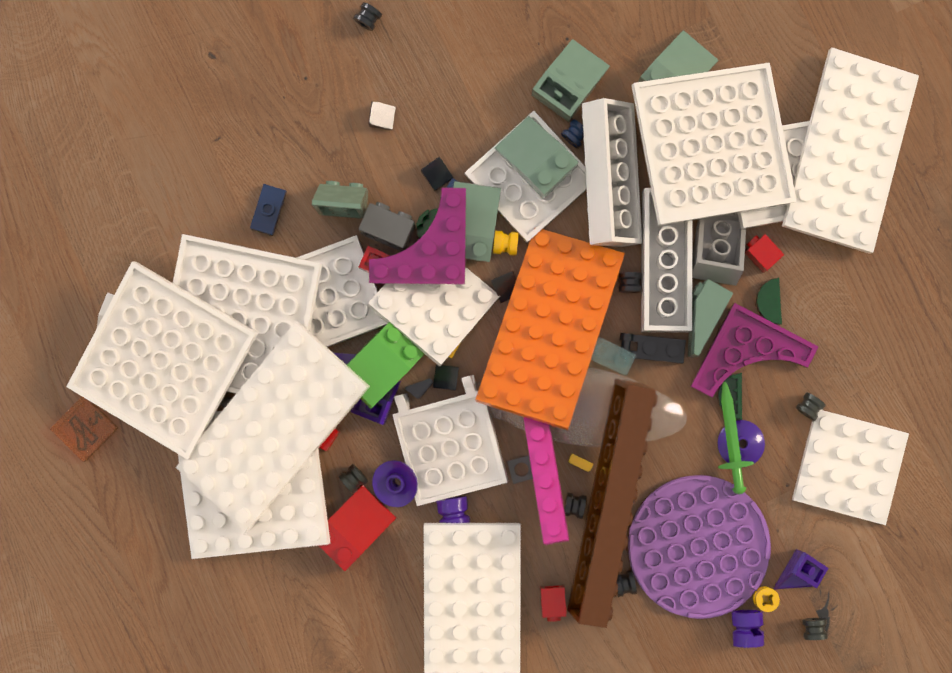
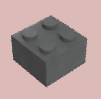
M377 202L376 205L369 203L359 226L360 233L398 251L406 250L416 229L415 223L411 219L412 216L401 211L395 214L389 210V206Z

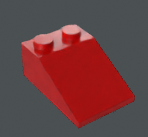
M362 485L328 519L331 543L318 546L346 571L397 517Z

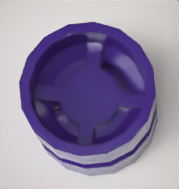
M467 496L436 501L438 514L443 516L439 523H470V516L465 514V511L468 509Z
M732 611V625L736 627V630L732 632L733 646L743 648L764 646V632L760 630V627L764 625L763 611Z

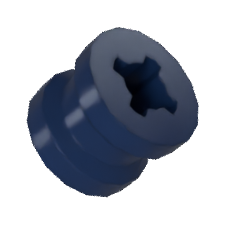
M573 119L570 122V127L567 130H563L561 136L577 149L582 145L584 131L583 125Z

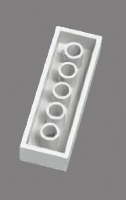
M606 98L582 103L590 245L624 247L642 244L634 104Z
M644 188L642 191L641 332L688 333L692 331V220L658 226L651 188Z

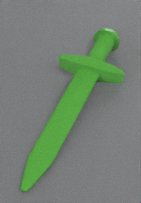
M723 382L721 403L730 463L719 465L718 468L732 469L734 482L732 490L740 495L746 491L741 468L751 466L754 462L741 461L733 398L728 384Z

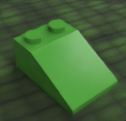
M390 322L381 328L347 364L354 373L370 386L360 398L370 409L424 355L418 347Z

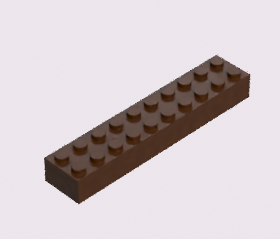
M617 378L614 381L567 608L572 617L582 625L607 628L608 621L613 616V607L611 605L613 597H616L618 592L616 581L618 574L621 573L623 568L621 557L623 550H626L628 544L627 529L631 526L633 520L632 505L636 502L638 496L636 489L637 481L642 476V457L647 452V433L652 428V409L656 407L658 399L656 389L643 383Z

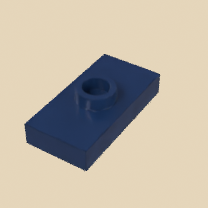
M263 184L250 229L274 235L287 193L286 190Z

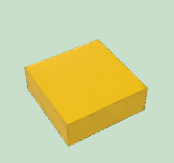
M572 453L567 460L569 463L587 472L591 471L593 463Z

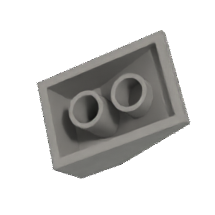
M738 212L698 219L692 251V278L709 279L713 282L737 285L744 271L746 228L741 229Z

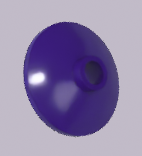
M736 420L738 440L744 439L747 443L745 448L740 447L741 461L756 463L764 452V436L761 430L752 422ZM724 426L719 433L717 446L721 457L727 463H730Z
M391 460L381 464L374 472L372 479L373 490L378 499L384 504L391 507H402L410 503L416 496L418 489L417 477L407 464ZM395 478L400 480L401 485L396 484Z

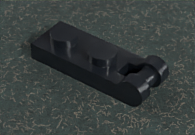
M620 333L619 340L622 342L621 349L618 350V357L684 363L686 340ZM631 342H637L636 351L630 350Z

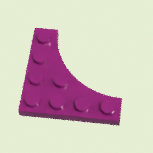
M442 188L437 214L427 232L415 244L389 257L369 259V283L465 284L466 188Z
M733 303L690 387L709 397H713L719 386L736 370L751 363L764 360L788 361L808 368L818 346Z

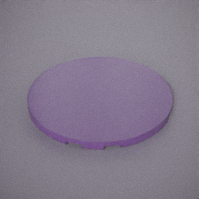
M704 475L680 477L655 489L636 511L628 535L630 566L642 590L665 610L688 618L718 617L743 605L761 585L766 575L771 554L768 526L759 507L745 492L740 495L733 492L734 484L716 477Z

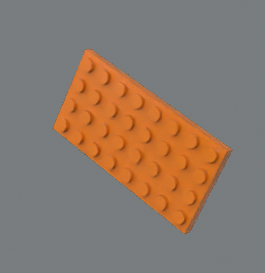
M544 229L530 239L475 399L476 402L569 430L625 253L599 245H590L588 242Z

